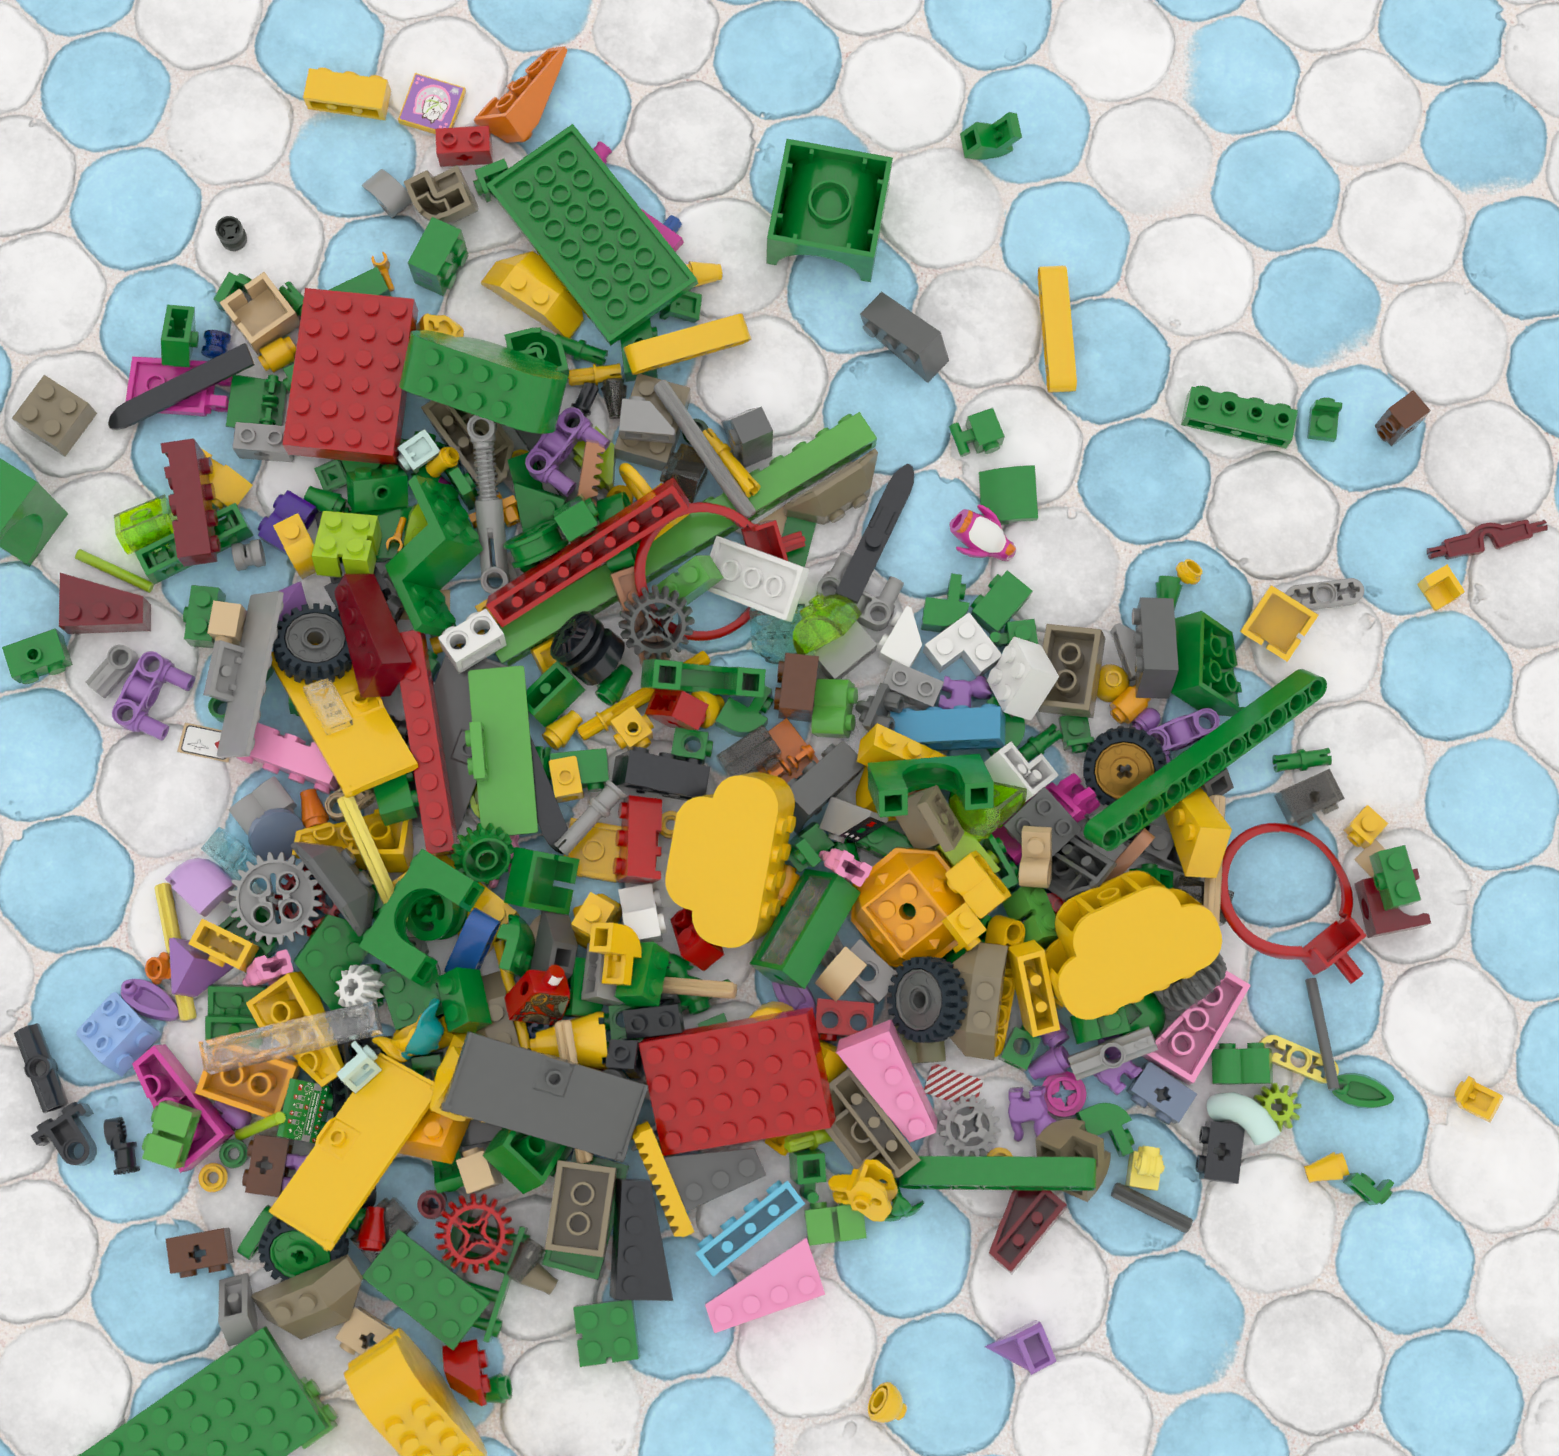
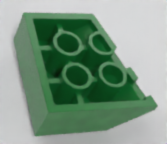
M1203 611L1175 618L1178 673L1171 693L1198 711L1209 708L1220 716H1234L1245 707L1239 706L1238 693H1242L1241 682L1236 680L1233 669L1238 665L1233 632Z

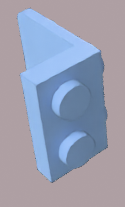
M113 992L80 1026L76 1035L103 1065L122 1077L133 1066L132 1063L141 1057L160 1037L161 1033L156 1027L141 1018L125 1002L121 995Z

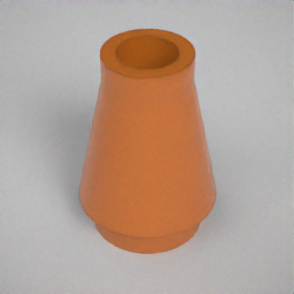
M316 789L302 791L300 793L301 817L304 827L309 828L327 823L329 816L317 795Z

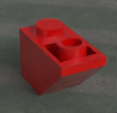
M683 908L670 919L680 954L684 959L705 971L725 955L723 948L702 939L693 925V910Z
M477 1339L460 1342L455 1350H452L447 1345L442 1346L444 1372L450 1388L480 1406L487 1405L486 1393L491 1392L488 1374L484 1375V1368L488 1367L486 1350H480Z

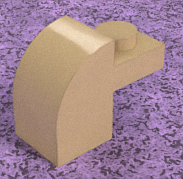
M845 946L819 976L815 984L837 1002L864 971L867 964Z

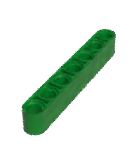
M918 1156L921 1161L901 1175L898 1187L904 1189L1096 1190V1159L1089 1157Z

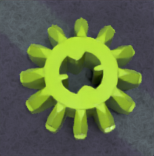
M1277 1083L1271 1084L1270 1090L1266 1086H1262L1260 1090L1263 1096L1254 1095L1253 1099L1267 1110L1280 1132L1283 1125L1287 1129L1292 1128L1293 1125L1290 1119L1299 1120L1300 1118L1293 1110L1302 1108L1300 1103L1293 1104L1292 1101L1298 1097V1094L1294 1092L1287 1095L1289 1091L1288 1085H1283L1280 1090ZM1271 1104L1281 1105L1282 1110H1272Z

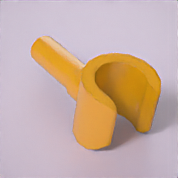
M382 252L384 256L383 262H375L374 256H372L371 260L374 268L378 267L391 292L395 288L389 276L388 269L390 268V263L387 255Z
M400 517L394 536L390 537L386 542L387 550H389V545L392 542L400 544L397 553L403 549L401 538L406 518Z

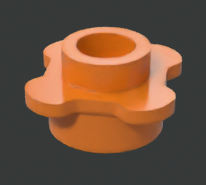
M161 952L159 957H151L146 962L145 973L153 984L157 985L164 979H171L170 956L167 952Z

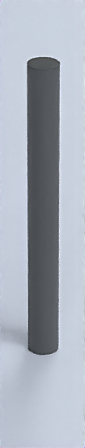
M1308 978L1305 980L1327 1086L1329 1091L1340 1089L1317 979Z

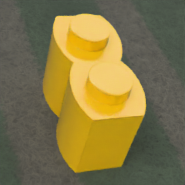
M976 850L968 854L945 873L949 888L954 893L962 895L967 905L980 919L987 916L1011 896L1004 883L993 873L989 864Z

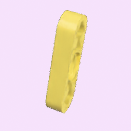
M1276 1035L1263 1037L1259 1041V1043L1265 1044L1274 1041V1047L1281 1051L1285 1050L1286 1046L1289 1047L1284 1055V1062L1280 1060L1283 1057L1282 1054L1272 1053L1273 1064L1315 1082L1327 1083L1326 1077H1321L1320 1070L1312 1068L1310 1073L1307 1072L1311 1064L1323 1066L1321 1054ZM1295 1051H1299L1305 1056V1064L1301 1068H1297L1291 1063L1290 1057ZM1334 1061V1063H1335V1068H1336V1072H1337V1076H1338V1074H1339V1068H1338L1337 1063Z

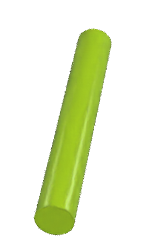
M79 549L75 555V559L148 593L154 587L151 581L82 549Z
M277 1112L237 1129L235 1137L238 1140H243L279 1125L285 1121V1114Z

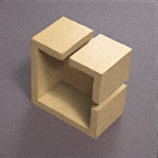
M265 272L244 285L252 299L250 302L246 300L240 289L220 302L226 315L239 332L242 333L257 355L260 354L259 349L280 337H284L300 326V320L296 312Z

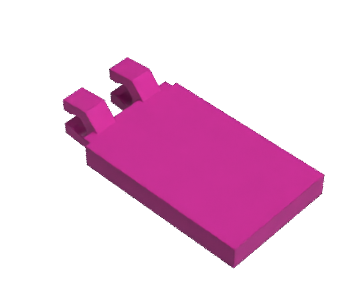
M132 356L126 401L207 361L191 360L190 367H175L162 365L161 358ZM232 377L217 385L231 387ZM215 385L159 413L207 417V414H211L212 410L228 412L229 400L227 396L214 395Z
M1073 773L1061 780L1057 786L1051 782L1045 788L1078 823L1085 818L1086 814H1090L1100 806V802L1095 798L1096 793L1090 787L1085 789L1080 784L1082 782L1081 779ZM1029 800L1015 811L1008 812L985 828L987 835L992 833L994 838L999 837L1006 848L1005 854L1016 866L1022 858V845L1008 835L1007 829L1003 825Z

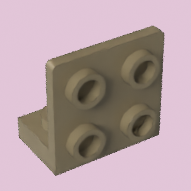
M937 785L909 795L908 815L895 816L913 848L926 849L940 844L943 851L948 852L955 849L965 833Z

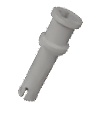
M609 779L605 782V788L595 798L592 797L589 800L590 806L554 843L566 856L569 855L602 817H609L611 814L610 810L620 799L627 797Z

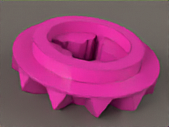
M1067 1071L1048 1076L1042 1086H1046L1044 1097L1048 1111L1055 1116H1072L1079 1112L1085 1104V1085L1081 1079L1077 1081L1071 1072ZM1059 1082H1061L1065 1090L1075 1091V1093L1067 1096L1066 1107L1061 1098H1052V1095L1059 1092Z

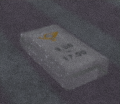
M330 678L303 686L304 694L326 735L353 725V719Z

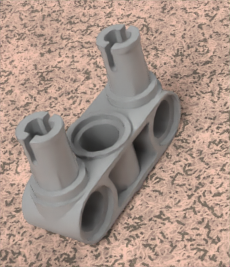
M842 551L831 571L824 574L818 582L816 593L818 601L851 621L857 620L859 624L873 631L885 629L894 613V602L904 583L890 576L880 596L873 597L864 591L858 604L836 594L826 596L823 594L822 589L826 586H832L837 590L853 557L849 553ZM874 611H881L885 615V619L875 621L871 618L870 614Z

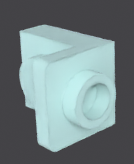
M424 429L397 447L401 454L397 458L406 471L411 468L416 474L419 472L420 467L439 455L440 450Z
M354 1041L351 1046L358 1054L336 1074L356 1094L382 1069L375 1062L378 1058L376 1053L367 1044L362 1048Z

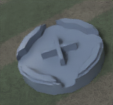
M284 808L269 809L263 812L264 815L259 819L257 817L252 822L248 832V843L256 856L260 855L264 861H267L268 852L273 854L275 860L278 859L280 852H283L286 861L292 856L293 849L290 845L294 843L296 831L305 829L301 819L291 810Z

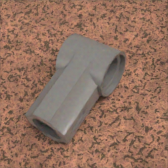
M118 644L113 646L108 651L107 658L88 678L86 683L96 693L106 698L121 680L133 671L139 660L138 654L125 645ZM123 653H128V661L124 665H119V656Z

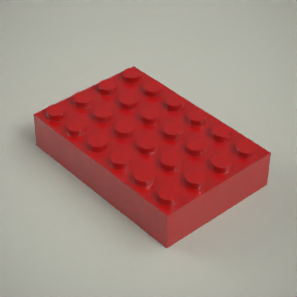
M305 288L282 444L288 455L398 465L397 457L399 456V450L397 447L401 443L407 391L401 389L399 384L410 333L416 330L418 308L414 299Z
M813 1007L685 1029L682 1033L645 1037L639 1043L663 1156L831 1128L836 1120Z

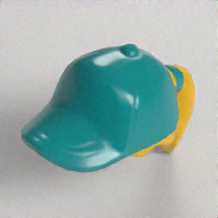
M433 998L428 1008L419 1016L418 1021L399 1031L392 1039L379 1036L374 1037L372 1042L378 1045L390 1058L400 1063L408 1061L413 1055H425L432 1050L438 1049V1043L444 1034V1027L435 1016L439 999Z

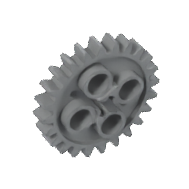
M268 852L267 861H264L258 855L256 856L257 865L247 861L246 864L249 870L247 872L243 870L237 871L242 879L240 881H231L237 886V890L228 891V894L236 897L235 901L228 903V906L237 907V911L231 917H240L242 919L237 924V927L247 926L246 936L256 932V942H260L264 936H266L268 945L272 944L274 937H277L279 945H283L284 936H287L291 942H294L295 932L302 936L305 935L304 925L314 927L309 919L311 916H320L314 911V907L323 906V903L315 900L316 896L323 894V891L314 889V886L319 883L316 879H310L312 873L309 870L303 871L305 868L303 861L295 865L296 856L292 855L288 861H285V854L280 852L278 859L275 860L273 854ZM272 873L276 875V892L283 896V900L278 901L281 916L280 924L276 923L275 904L269 902V897L274 895L270 877ZM288 874L293 875L296 879L295 887L291 890H284L281 886L282 878ZM263 878L267 883V889L262 894H255L252 885L255 880ZM290 903H296L299 906V914L293 919L287 918L284 913L285 907ZM261 907H267L270 910V918L264 923H260L256 919V912Z

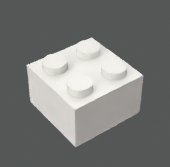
M1013 637L1009 645L1003 650L996 666L990 671L987 682L1004 713L1032 720L1058 680L1059 675L1041 645Z

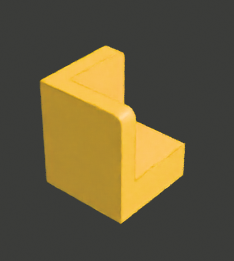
M1448 564L1424 577L1417 584L1434 611L1446 606L1465 593Z

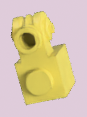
M1138 1146V1151L1129 1154L1125 1186L1153 1191L1158 1190L1160 1173L1164 1172L1165 1167L1162 1160L1163 1156L1160 1155V1148Z

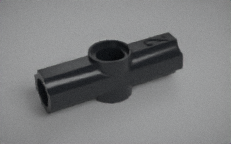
M36 1023L18 1029V1031L14 1032V1036L25 1063L24 1071L27 1077L31 1079L42 1112L55 1111L69 1104L57 1073L58 1065L51 1057L40 1024ZM44 1061L46 1063V1071L39 1076L36 1073V1066L39 1062Z

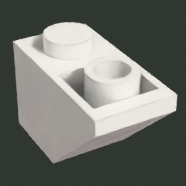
M906 606L903 613L899 610L897 611L890 624L894 626L890 635H883L877 648L881 650L878 658L890 665L892 661H896L911 668L921 650L922 642L912 608Z

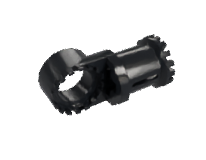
M122 1117L104 1120L105 1139L107 1144L110 1145L111 1151L114 1152L116 1169L113 1171L114 1175L140 1171V1166L136 1165L134 1149L137 1147V1142L126 1143V1130H123V1128H126V1125H122L125 1124Z

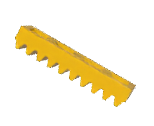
M648 1121L636 1126L633 1131L632 1137L674 1237L688 1236L694 1233V1229L653 1130Z

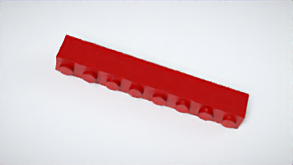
M674 477L596 526V529L588 535L579 537L489 595L486 603L487 608L503 628L689 508V499Z
M415 630L399 632L412 661L400 681L410 750L418 763V768L414 770L426 851L435 857L451 855L455 853L452 845L459 844L426 635Z

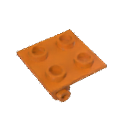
M787 718L742 750L758 772L775 775L786 783L794 777L797 779L803 775V769L813 760L816 763L819 762L814 755L815 751L813 748L805 743Z

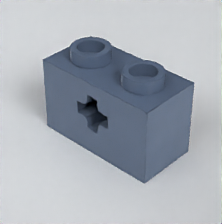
M1150 1061L1143 1065L1142 1071L1135 1077L1127 1090L1132 1095L1130 1099L1135 1104L1144 1109L1146 1106H1149L1156 1111L1154 1116L1168 1125L1170 1122L1174 1124L1179 1123L1197 1096V1093ZM1163 1089V1096L1166 1097V1100L1157 1101L1158 1095L1154 1091Z

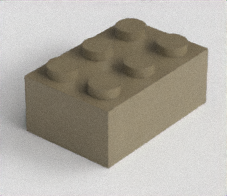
M637 374L631 396L643 397L645 401H650L675 429V444L620 439L619 434L614 447L617 459L668 473L681 429L654 391V386L662 380ZM668 382L687 410L691 400L690 388Z
M1046 624L1043 649L1059 678L1038 709L1039 712L1094 718L1106 639L1101 629Z
M558 1160L545 1243L546 1250L605 1257L617 1168Z

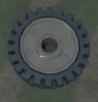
M313 603V609H309L308 604L302 605L301 611L295 607L291 609V615L286 613L282 616V621H278V635L273 643L276 662H278V667L281 671H285L287 677L291 678L294 675V681L298 683L305 679V685H312L313 680H317L318 686L324 685V679H327L329 684L335 682V676L341 679L344 677L345 671L349 672L351 670L352 661L339 609L335 608L332 612L331 606L326 604L323 609H320V603Z
M914 957L911 960L904 961L902 963L903 966H898L895 970L897 974L892 975L890 980L894 985H888L887 991L892 993V997H887V1004H892V1008H889L888 1012L889 1015H895L892 1019L894 1026H899L897 1031L900 1034H905L904 1038L913 1040L912 1042L933 1043L947 1040V1037H952L955 1034L954 1030L960 1029L962 1024L958 1020H964L966 1013L961 1010L967 1008L968 1002L963 1001V997L968 996L967 990L961 989V986L965 985L964 979L957 978L961 973L958 969L953 968L954 965L943 958Z

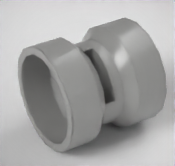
M260 539L251 540L249 544L245 545L242 543L232 544V555L237 571L246 570L248 566L252 565L256 567L266 565L265 553Z

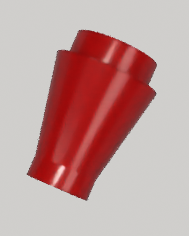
M367 1207L366 1215L357 1238L360 1250L382 1251L383 1244H386L384 1208Z

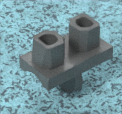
M880 683L875 696H868L867 701L860 700L857 702L855 709L861 714L858 720L863 723V728L868 732L877 723L894 731L895 721L892 717L887 716L890 711L902 712L905 701L902 695L892 692L888 684Z

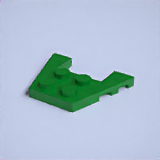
M326 914L293 962L320 995L331 1012L336 1009H346L338 1004L340 997L334 994L339 990V985L335 981L343 979L341 971H349L350 965L360 966L368 952L359 947L363 936H358L346 919Z

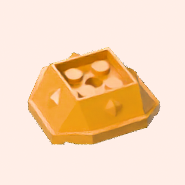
M896 847L872 867L868 878L865 879L861 887L852 883V886L861 893L852 907L851 921L879 957L889 966H903L902 963L904 961L911 960L914 957L942 958L958 944L942 923V920L965 903L962 895L954 893L947 885L946 881L948 879L945 873L952 866L939 850ZM905 903H910L915 907L916 914L914 917H909L904 913L903 906Z

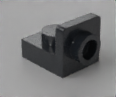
M609 1040L606 1067L608 1069L624 1070L629 1078L641 1079L643 1062L639 1042L633 1040Z

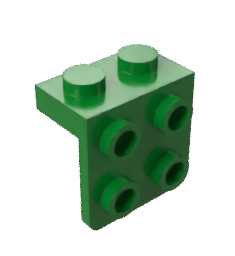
M991 833L985 837L982 846L985 851L989 849L999 861L997 866L1000 868L997 873L1009 892H1012L1019 884V870L1013 862L1009 863L1004 855L1006 848L999 837L994 838Z

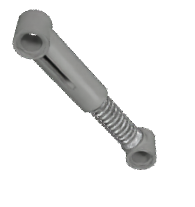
M474 415L467 423V431L471 442H473V449H476L474 459H477L474 463L477 464L475 469L478 471L475 473L478 474L476 477L478 481L476 483L479 486L476 488L479 489L477 493L480 496L475 501L478 540L483 548V551L479 553L481 585L486 592L492 594L510 582L507 549L503 547V544L506 542L503 501L496 496L499 494L496 492L499 488L496 487L498 483L495 480L498 478L495 477L497 473L494 470L497 468L494 467L496 463L493 462L496 459L493 457L495 455L493 445L494 441H496L497 424L494 421ZM481 419L489 424V431L484 436L479 435L475 430L476 422ZM490 539H494L496 565L494 566L492 563ZM496 572L502 576L503 583L500 587H493L489 583L488 577L490 573Z

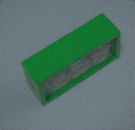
M805 869L752 958L750 965L772 982L805 989L861 892L837 873Z

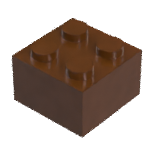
M785 653V661L779 660L777 683H782L781 688L776 687L774 697V710H779L778 718L811 722L819 656Z

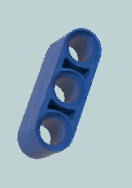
M474 908L461 930L444 972H448L456 967L480 970L501 922L478 908Z

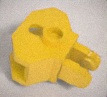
M866 1159L859 1169L852 1170L851 1175L838 1174L828 1180L830 1190L834 1191L832 1196L835 1202L850 1204L853 1211H859L872 1221L883 1222L891 1213L892 1206L890 1202L897 1195L898 1188L892 1171L878 1160ZM879 1180H885L887 1183H882Z

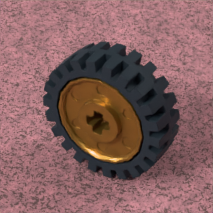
M1118 726L1116 729H1108L1105 733L1097 736L1086 752L1083 764L1085 784L1087 788L1090 787L1096 793L1095 798L1102 805L1106 804L1109 806L1167 764L1166 756L1160 743H1157L1156 738L1148 735L1147 731L1143 729L1138 730L1132 726H1129V728ZM1127 764L1130 765L1129 772L1127 770L1123 773L1120 772L1121 765L1124 767Z

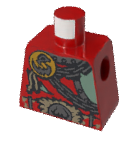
M551 965L547 971L528 970L504 997L508 1018L512 1021L555 1025L557 1021L562 1020L570 999V991L565 972L560 966Z

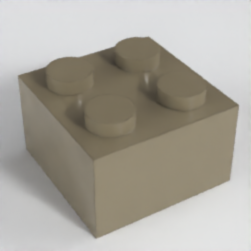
M43 375L12 419L21 429L66 457L97 413L88 402L46 375Z

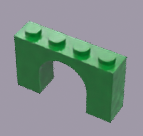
M648 659L643 660L641 688L682 690L685 692L706 691L719 695L763 698L766 669L688 664L680 661Z
M980 754L868 763V790L879 817L908 815V793L915 790L928 789L936 785L939 789L955 793L960 798L965 810L994 808V781Z
M421 849L419 854L415 855L411 860L410 868L404 877L395 885L394 892L388 902L380 908L378 917L372 927L364 933L359 947L411 981L423 986L438 961L416 948L410 942L406 933V920L410 910L421 899L439 895L470 912L485 887L424 849Z

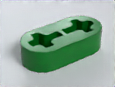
M270 1205L263 1209L237 1249V1253L248 1260H251L257 1253L263 1231L273 1217L268 1212L271 1208Z

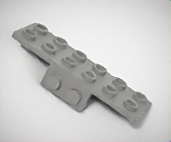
M274 591L250 596L240 646L222 640L214 642L203 695L228 702L217 757H249L254 748L256 724L261 716V700L266 692V676L272 663L271 652L273 643L278 635L277 624L279 615L283 610V592Z

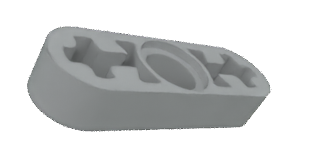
M1355 578L1294 585L1285 593L1292 597L1295 592L1298 597H1304L1309 594L1308 590H1310V598L1303 599L1300 603L1310 610L1356 604L1364 595V586ZM1348 586H1350L1351 590H1356L1357 592L1352 598L1348 593L1341 594L1337 600V592L1345 591ZM1320 588L1327 589L1331 595L1330 601H1320L1316 595L1317 590Z

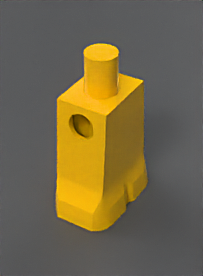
M590 892L583 905L573 908L575 918L571 926L577 944L587 949V945L590 943L592 923L618 924L623 914L621 904L605 894L595 895Z

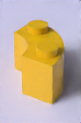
M202 449L207 458L212 457L210 453ZM211 458L213 474H209L210 483L214 485L216 495L215 500H212V505L220 510L233 503H236L238 506L253 485L226 464L223 466Z

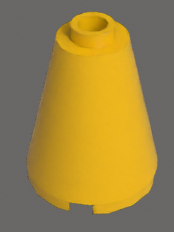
M596 1012L571 1020L578 1064L594 1069H607L606 1063H602V1058L607 1057L605 1024H599L598 1018L604 1017V1012ZM555 1027L535 1032L536 1038L530 1039L531 1050L559 1057Z

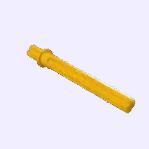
M701 651L683 663L709 665L711 661L707 653ZM641 688L600 713L598 711L595 712V717L577 728L579 735L583 740H587L603 729L607 732L609 730L608 727L611 726L610 721L633 705L638 709L649 702L655 689Z

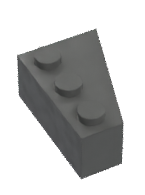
M882 291L860 313L864 324V331L869 336L878 339L927 383L949 362L941 332Z
M762 406L749 409L721 421L729 439L731 453L744 468L772 456L773 429Z
M1140 597L1137 608L1132 610V625H1136V632H1134L1133 647L1136 649V698L1169 699L1178 673L1174 599Z
M844 740L837 746L833 743L828 746L821 754L823 758L818 763L814 760L803 769L802 773L804 775L798 781L794 777L787 783L795 799L793 816L796 817L794 828L796 834L803 829L805 823L814 814L817 816L822 811V807L830 801L831 797H836L864 769L865 765L857 762L858 754Z
M755 1148L664 1157L686 1211L766 1176Z

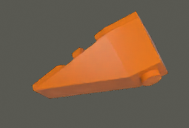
M566 47L547 49L525 69L527 75L510 82L506 86L509 91L499 100L497 97L491 99L474 118V122L478 126H489L490 133L507 143L527 141L532 136L533 129L540 121L568 51Z

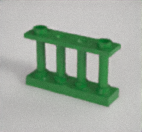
M467 1210L458 1216V1218L465 1222H472L476 1219L472 1217L473 1210ZM453 1225L450 1237L451 1243L457 1252L461 1246L463 1233ZM462 1225V1227L465 1228L469 1234H471L472 1232L481 1235L478 1232L480 1226L475 1225L474 1229L472 1227L468 1228L465 1225ZM487 1225V1236L496 1240L498 1229ZM520 1226L518 1234H505V1238L513 1241V1250L509 1262L500 1260L501 1263L496 1265L492 1259L488 1261L490 1270L504 1274L499 1291L466 1281L488 1300L495 1302L490 1320L479 1317L472 1326L486 1331L483 1339L485 1342L489 1343L493 1337L498 1338L503 1324V1321L499 1320V1316L520 1251L526 1252L531 1235L526 1234L527 1227ZM468 1251L465 1256L478 1257L483 1254ZM452 1256L446 1261L442 1259L441 1262L454 1271V1268L450 1266L454 1257Z

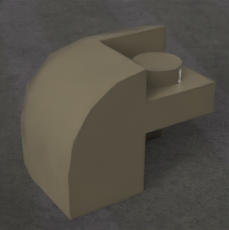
M458 165L435 177L426 170L404 181L413 205L428 221L434 217L447 224H452L478 211L475 197L471 193Z
M1062 1119L1053 1122L1035 1139L1037 1157H1089L1096 1159V1190L1063 1191L1088 1202L1100 1188L1106 1177L1111 1153L1104 1150L1103 1138L1085 1131V1121Z

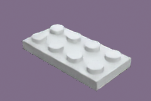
M716 536L710 556L724 578L707 591L792 622L809 569L732 540Z

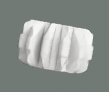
M350 965L349 971H341L343 979L335 981L339 985V990L334 993L340 997L339 1005L345 1007L351 1013H369L370 1008L378 1007L377 998L384 997L380 993V989L385 985L379 981L381 974L373 971V968L367 965Z

